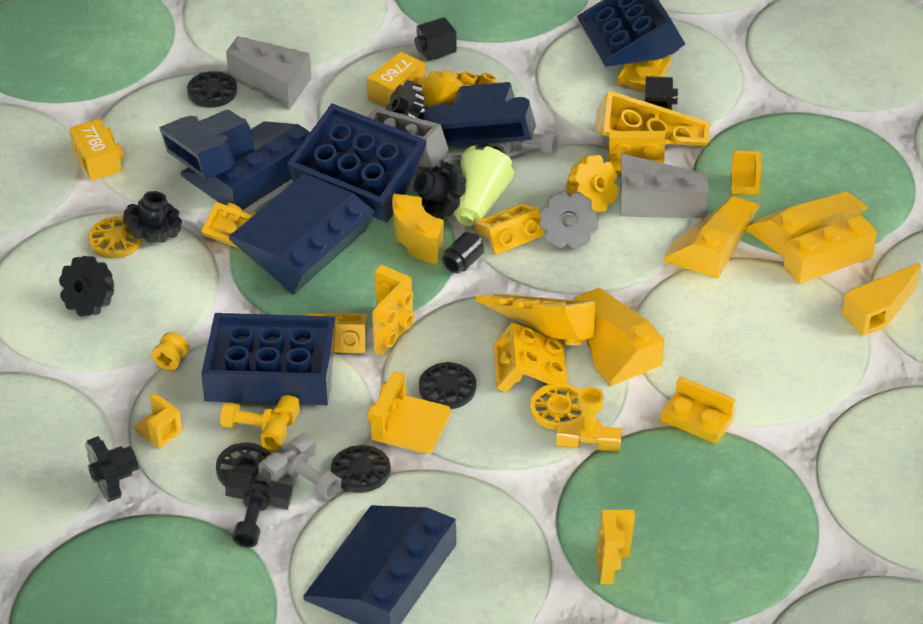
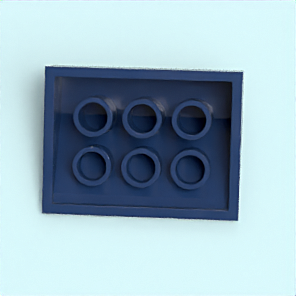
M602 0L577 15L605 67L663 59L668 55L676 53L681 47L686 45L659 0Z
M331 103L289 160L287 167L293 182L304 173L354 193L375 211L372 217L388 223L393 216V195L406 194L427 142L423 138Z
M263 121L250 129L255 147L234 156L236 164L233 168L211 178L204 179L188 167L181 171V176L218 203L224 205L232 203L244 210L292 179L287 163L309 135L310 131L299 124Z
M303 173L229 236V240L292 294H295L367 230L375 211L354 193Z
M214 313L201 372L204 401L278 404L282 396L290 395L298 398L300 405L328 406L336 317Z
M371 505L303 595V600L358 624H401L457 545L456 519L428 507Z

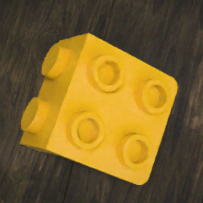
M393 371L388 382L382 383L376 404L372 403L368 411L367 420L371 422L372 440L430 454L433 452L451 416V408L446 405L407 396L405 374Z

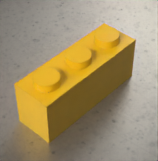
M861 214L787 240L783 267L798 284H802L869 259L874 254L877 230Z

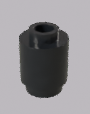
M464 232L445 250V255L442 257L445 267L455 274L466 271L484 254L482 239L475 233Z

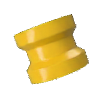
M167 332L162 336L160 344L156 345L152 350V359L159 367L168 371H174L180 365L181 358L186 357L190 350L189 344L181 335Z

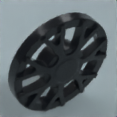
M209 71L199 73L189 81L187 94L189 99L199 106L219 107L228 104L236 97L237 83L233 77L223 72ZM223 89L232 90V92L228 93L223 91ZM203 95L205 98L202 100L198 97Z
M452 362L437 363L422 373L419 379V393L423 400L446 405L451 409L459 408L466 405L476 393V378L472 371L462 364ZM448 370L456 371L455 374L447 373ZM438 371H440V372L442 373V375H440V376H435V375L433 374V373L438 372ZM465 375L469 378L463 381L459 380L460 377ZM435 382V385L424 386V383ZM460 387L469 389V393L461 392ZM436 391L439 396L433 399L430 395ZM446 397H456V401L447 402Z
M248 442L237 443L227 447L220 453L216 461L218 480L226 487L229 473L234 471L253 476L252 482L268 486V483L265 481L261 482L255 477L258 475L259 463L270 456L271 452L261 445ZM238 451L241 456L234 459L231 454ZM250 451L258 452L257 458L249 455ZM221 465H231L233 469H221Z
M363 444L349 446L340 451L332 460L331 472L341 478V488L350 492L362 493L373 491L385 484L390 477L391 464L388 456L382 450ZM363 453L362 456L355 457L353 454ZM371 454L377 456L374 459L368 458ZM346 458L350 461L349 463H344L341 460ZM385 465L386 469H377L374 466ZM348 470V473L341 476L337 474L339 471ZM374 475L377 480L371 483L369 479ZM353 479L359 481V484H351L350 481Z

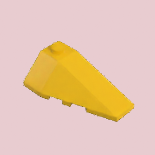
M495 293L476 295V302L551 338L564 339L565 345H582V340L594 338L595 302Z

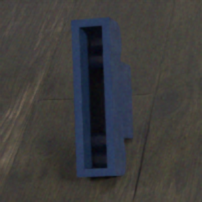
M510 82L462 86L459 88L452 106L447 104L434 105L426 110L422 119L441 124L448 147L532 140L536 127L530 100L525 97L515 98Z
M224 110L200 121L197 116H187L159 127L167 152L204 179L211 178L233 168L236 164L234 156L255 147L247 120L230 110Z

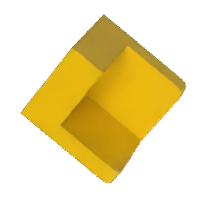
M733 151L731 194L759 196L762 153L760 151Z
M154 393L150 396L152 413L135 425V431L160 449L183 432L180 410Z

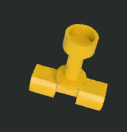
M589 386L579 391L578 408L584 412V418L577 424L558 423L556 442L558 447L579 448V443L598 444L597 450L620 452L622 428L602 426V423L596 419V414L602 410L604 394L599 388Z
M290 395L282 396L274 411L267 408L264 414L240 411L239 404L225 402L220 413V424L222 427L233 429L238 426V423L262 426V447L270 451H278L287 437L286 426L293 425L300 413L299 399Z

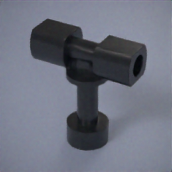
M230 471L226 483L225 496L242 499L243 504L247 507L244 521H240L235 525L232 540L239 546L251 548L257 545L261 533L260 528L256 525L260 511L266 510L268 505L288 510L294 485L271 480L270 486L252 482L253 476Z

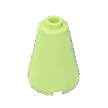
M471 146L465 149L461 157V175L466 177V190L464 195L460 197V206L454 211V216L462 225L471 226L474 225L475 221L483 219L514 179L516 169H512L511 159L492 147L485 146L484 150H475L476 146Z

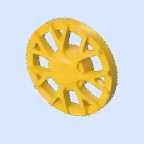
M117 216L105 218L94 224L88 235L91 249L98 255L107 258H120L132 254L141 246L143 238L136 239L135 243L127 241V238H135L125 231L126 225L123 223V217ZM95 235H104V237L94 238ZM103 243L107 245L105 249L100 248ZM124 247L123 250L115 251V248Z
M562 383L541 387L533 394L530 401L532 417L538 424L553 430H558V423L562 418L569 420L563 423L577 424L584 418V412L578 408V403L572 405V400L578 398L580 390L572 385ZM565 391L567 395L557 394V392ZM546 394L550 398L547 401H545L541 398V396ZM535 407L547 408V410L536 411ZM571 411L581 412L579 416L573 415ZM548 416H551V417H553L554 419H553L552 421H549V420H547V419H545V418H547Z

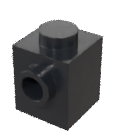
M445 17L416 26L417 37L414 38L416 49L418 52H422L428 61L457 52L456 30Z
M646 76L645 102L672 110V104L677 105L678 88H673V77Z

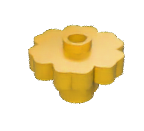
M600 155L581 157L579 164H574L571 167V173L566 183L567 192L570 196L578 191L583 193L584 196L592 200L591 209L596 210L598 213L605 212L608 205L614 204L619 189L614 182L617 179V173L610 162H603Z

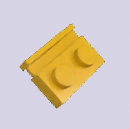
M666 56L663 59L625 64L617 77V86L627 85L629 89L645 92L646 76L664 77L671 65V56Z

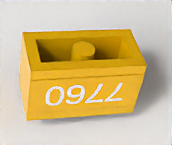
M399 52L367 77L368 99L386 108L390 103L391 94L399 84L404 85L406 80L413 81L423 88L427 80L426 63L406 53Z
M101 119L69 128L72 149L90 181L122 171L120 160L124 159L122 148L119 143L115 144L111 129L105 128Z

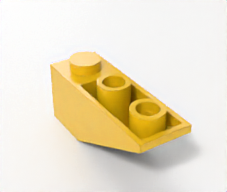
M442 70V72L430 71L421 93L425 95L423 102L427 103L428 107L437 104L452 106L460 87L498 82L495 76L485 72L473 74L468 71H463L462 73H454L450 70Z
M917 263L907 268H902L895 273L845 292L842 315L862 336L888 326L917 288L921 265Z

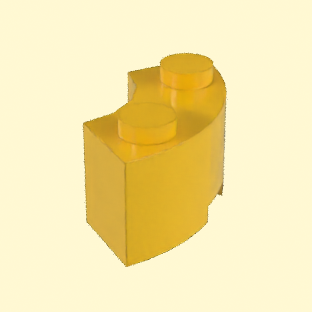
M394 194L392 199L393 230L397 242H401L407 248V253L421 261L438 265L444 248V220L435 218L425 212L422 206V197Z

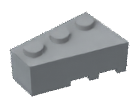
M239 36L236 37L226 51L228 75L252 90L254 88L260 89L265 92V97L269 99L276 98L282 101L283 107L289 110L312 79L310 53Z
M375 108L367 116L426 140L427 144L417 167H433L449 151L441 124L380 108Z
M626 154L621 155L620 216L706 217L708 199L706 173Z

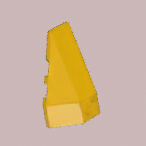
M608 90L597 109L594 131L609 136V131H665V144L707 146L709 143L710 122Z
M846 191L768 213L748 225L746 231L785 257L787 240L861 214L867 210L868 205Z
M732 196L676 238L666 253L664 262L719 278L743 237L747 226L750 225L758 211L759 203Z
M601 288L574 297V300L595 302L594 338L586 339V343L590 347L594 368L609 386L662 365L664 338L648 320Z

